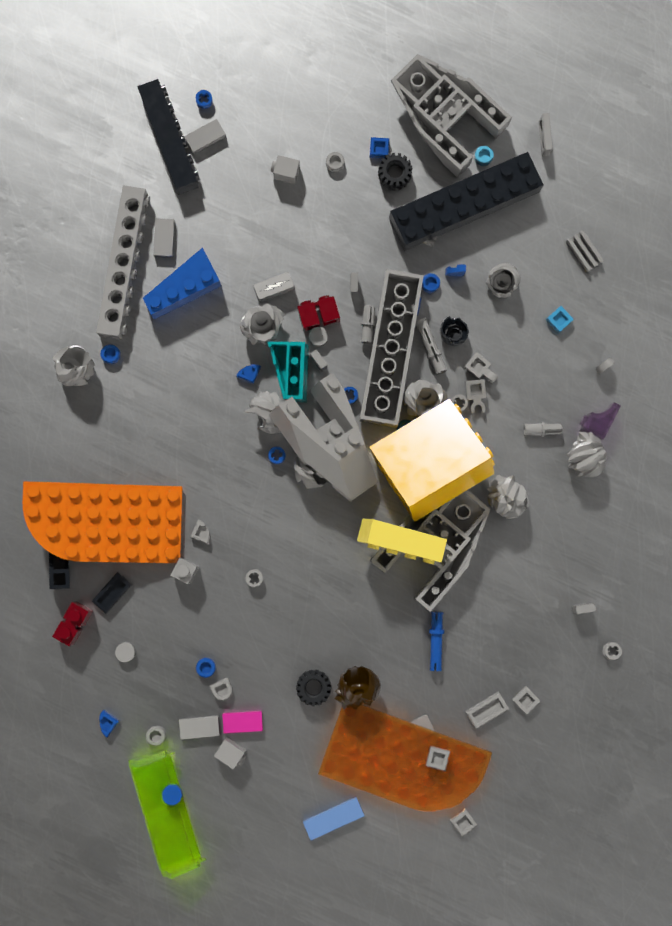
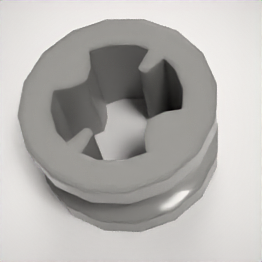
M455 395L451 402L454 405L456 403L455 399L463 400L464 404L461 405L463 407L460 408L462 412L468 406V400L464 395Z
M251 570L246 575V582L251 587H257L262 584L263 575L258 570ZM252 573L253 575L255 573L259 575V582L257 584L256 582L254 584L250 582L251 578L249 576Z
M610 642L604 645L602 652L605 658L616 660L621 656L622 649L619 644ZM615 647L616 655H609L608 652L610 651H608V648Z

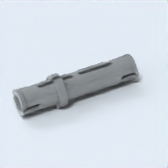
M427 319L417 320L416 325L427 350V358L431 360L436 375L447 371L441 357L442 352L437 347Z

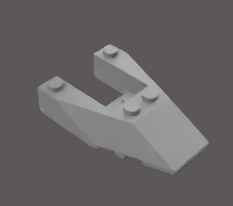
M417 54L391 82L419 134L441 162L458 178L470 166L473 156L447 131L468 112L496 139L509 126L512 117L472 79H466L456 74L455 71L440 67L438 63Z
M332 373L320 380L310 390L331 420L329 423L316 430L293 397L279 404L269 416L300 460L305 465H310L317 471L316 474L319 477L327 479L333 484L332 487L351 502L378 482L345 390Z
M468 490L415 522L409 515L400 525V527L447 539L442 562L435 561L434 563L439 569L414 598L429 612L434 609L468 568L491 510ZM380 548L370 562L386 574L402 553L398 552L397 555L387 553L385 548Z

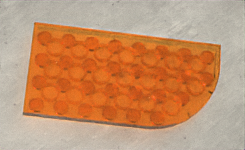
M360 705L356 710L352 707L346 709L341 707L318 774L412 809L434 812L435 810L452 808L462 803L471 793H474L483 780L492 752L365 705ZM430 746L450 751L445 771L426 766Z

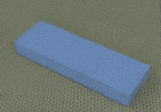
M356 796L304 820L303 824L310 840H314L365 815Z

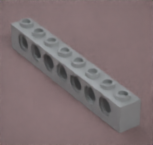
M125 185L122 187L96 333L101 337L122 340L123 335H126L127 332L125 321L126 316L129 317L131 309L128 304L129 299L133 297L134 293L132 282L137 277L135 266L136 261L139 262L140 260L139 243H142L144 238L142 227L146 225L147 221L145 210L150 204V196H148L144 188ZM132 206H139L136 211H130ZM129 224H135L132 230H127ZM126 242H132L129 248H123ZM129 260L126 266H120L121 261ZM125 278L124 284L117 285L118 279ZM122 296L120 303L116 304L113 302L115 297ZM112 315H119L117 321L110 322V318Z

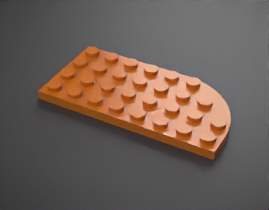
M23 481L22 502L26 525L34 539L44 549L57 557L77 562L177 563L180 558L182 486Z

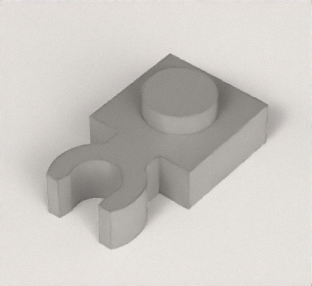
M485 379L465 381L467 400H472L473 402L470 405V411L475 413V406L480 405L481 412H485V405L481 402V399L487 398Z

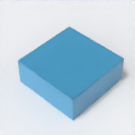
M560 306L546 320L559 333L574 319Z

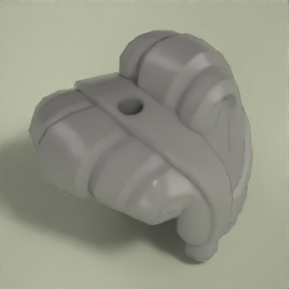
M502 263L489 272L486 285L496 297L507 298L518 288L521 277L514 265Z

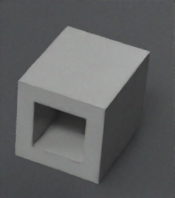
M278 155L277 160L273 161L271 166L274 179L296 184L300 160Z
M179 558L170 576L186 584H191L199 566Z
M226 737L214 757L234 769L236 765L240 767L246 756L243 754L246 749Z

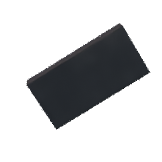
M117 572L92 602L107 614L133 584Z

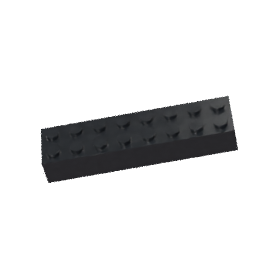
M526 152L391 210L389 219L403 250L406 251L422 244L424 241L441 236L538 194L544 184L529 153Z

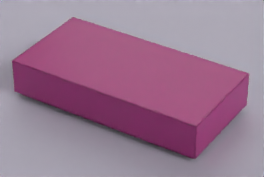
M262 711L223 713V733L263 731Z

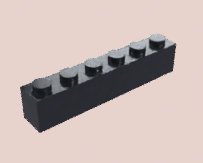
M159 79L137 86L177 194L180 195L199 188L197 181L200 180L197 169L193 170L191 164L194 162L190 152L186 153L184 147H187L184 135H179L178 130L181 127L178 119H173L171 114L175 111L171 101L167 102L165 96H168L165 85H160Z

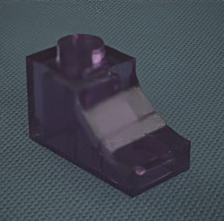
M614 402L602 413L591 412L584 415L579 423L581 425L579 431L592 432L593 435L603 440L621 405Z

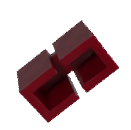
M329 295L318 298L317 302L308 300L297 306L304 332L320 327L316 308H319L324 326L340 322V315L334 296L329 297Z
M77 601L71 602L63 617L66 620L60 622L52 637L67 646L74 645L83 630L76 627L85 626L93 610Z

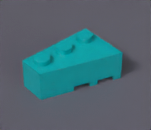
M268 342L283 399L287 400L293 397L296 402L307 403L309 346L306 342Z

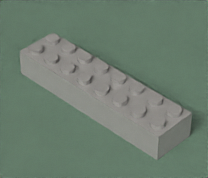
M386 269L359 422L393 428L398 427L424 275Z

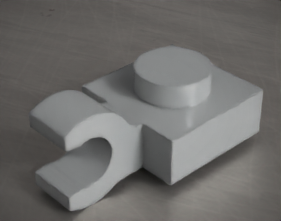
M478 352L464 366L477 379L483 376L490 384H493L498 378L495 373L488 369L491 363Z

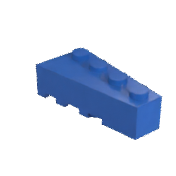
M202 247L145 295L143 300L155 320L222 285Z

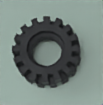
M392 153L391 156L389 154L386 155L385 159L383 158L381 164H379L378 175L379 181H382L381 184L383 186L386 185L387 189L391 187L392 190H396V188L400 190L402 186L406 187L412 176L413 168L411 161H407L405 155L401 157V153H398V156L395 153ZM391 166H399L402 169V175L398 178L391 177L388 174V169Z
M317 669L305 671L297 681V696L306 705H322L323 702L327 701L331 693L329 677ZM311 680H316L321 684V691L317 695H311L306 690V685Z

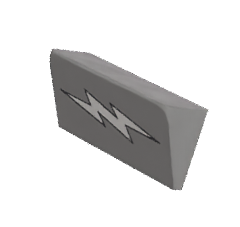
M288 272L253 285L260 303L295 290Z

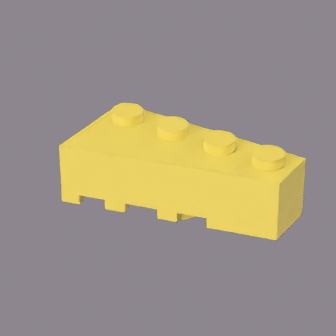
M362 519L357 541L368 544L367 547L379 550V547L385 548L387 553L394 555L401 552L405 554V558L416 560V557L423 558L424 563L434 565L435 561L442 562L447 539L374 519Z

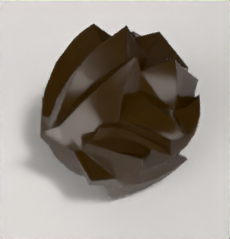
M363 666L348 668L346 673L344 672L340 676L339 683L337 684L338 688L335 690L337 695L334 699L341 703L343 709L352 707L356 710L360 705L363 706L364 704L371 706L380 693V680L372 670Z

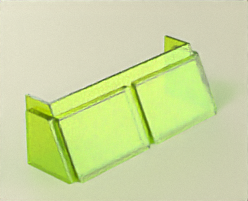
M159 750L128 761L159 870L162 876L172 879L200 867V863L206 861V858L200 856L183 795L180 802L176 805H168L162 799V792L167 785L176 784L179 787L180 785L171 755L175 754V752Z

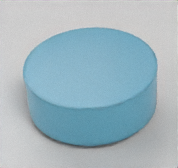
M488 146L479 147L474 155L476 163L480 166L489 165L494 157L493 150Z

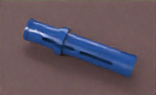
M437 611L431 612V629H429L431 634L430 671L435 669L436 671H442L443 612H438L437 616Z

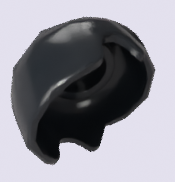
M449 316L442 321L440 335L446 344L457 346L467 340L469 329L461 318H451Z

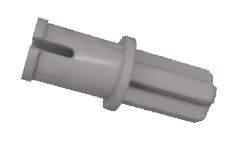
M371 305L364 307L363 323H361V343L364 344L373 343V328L376 324H374L375 307Z
M541 422V424H524L523 430L524 436L541 435V437H544V435H561L563 427L560 423L544 424V422Z

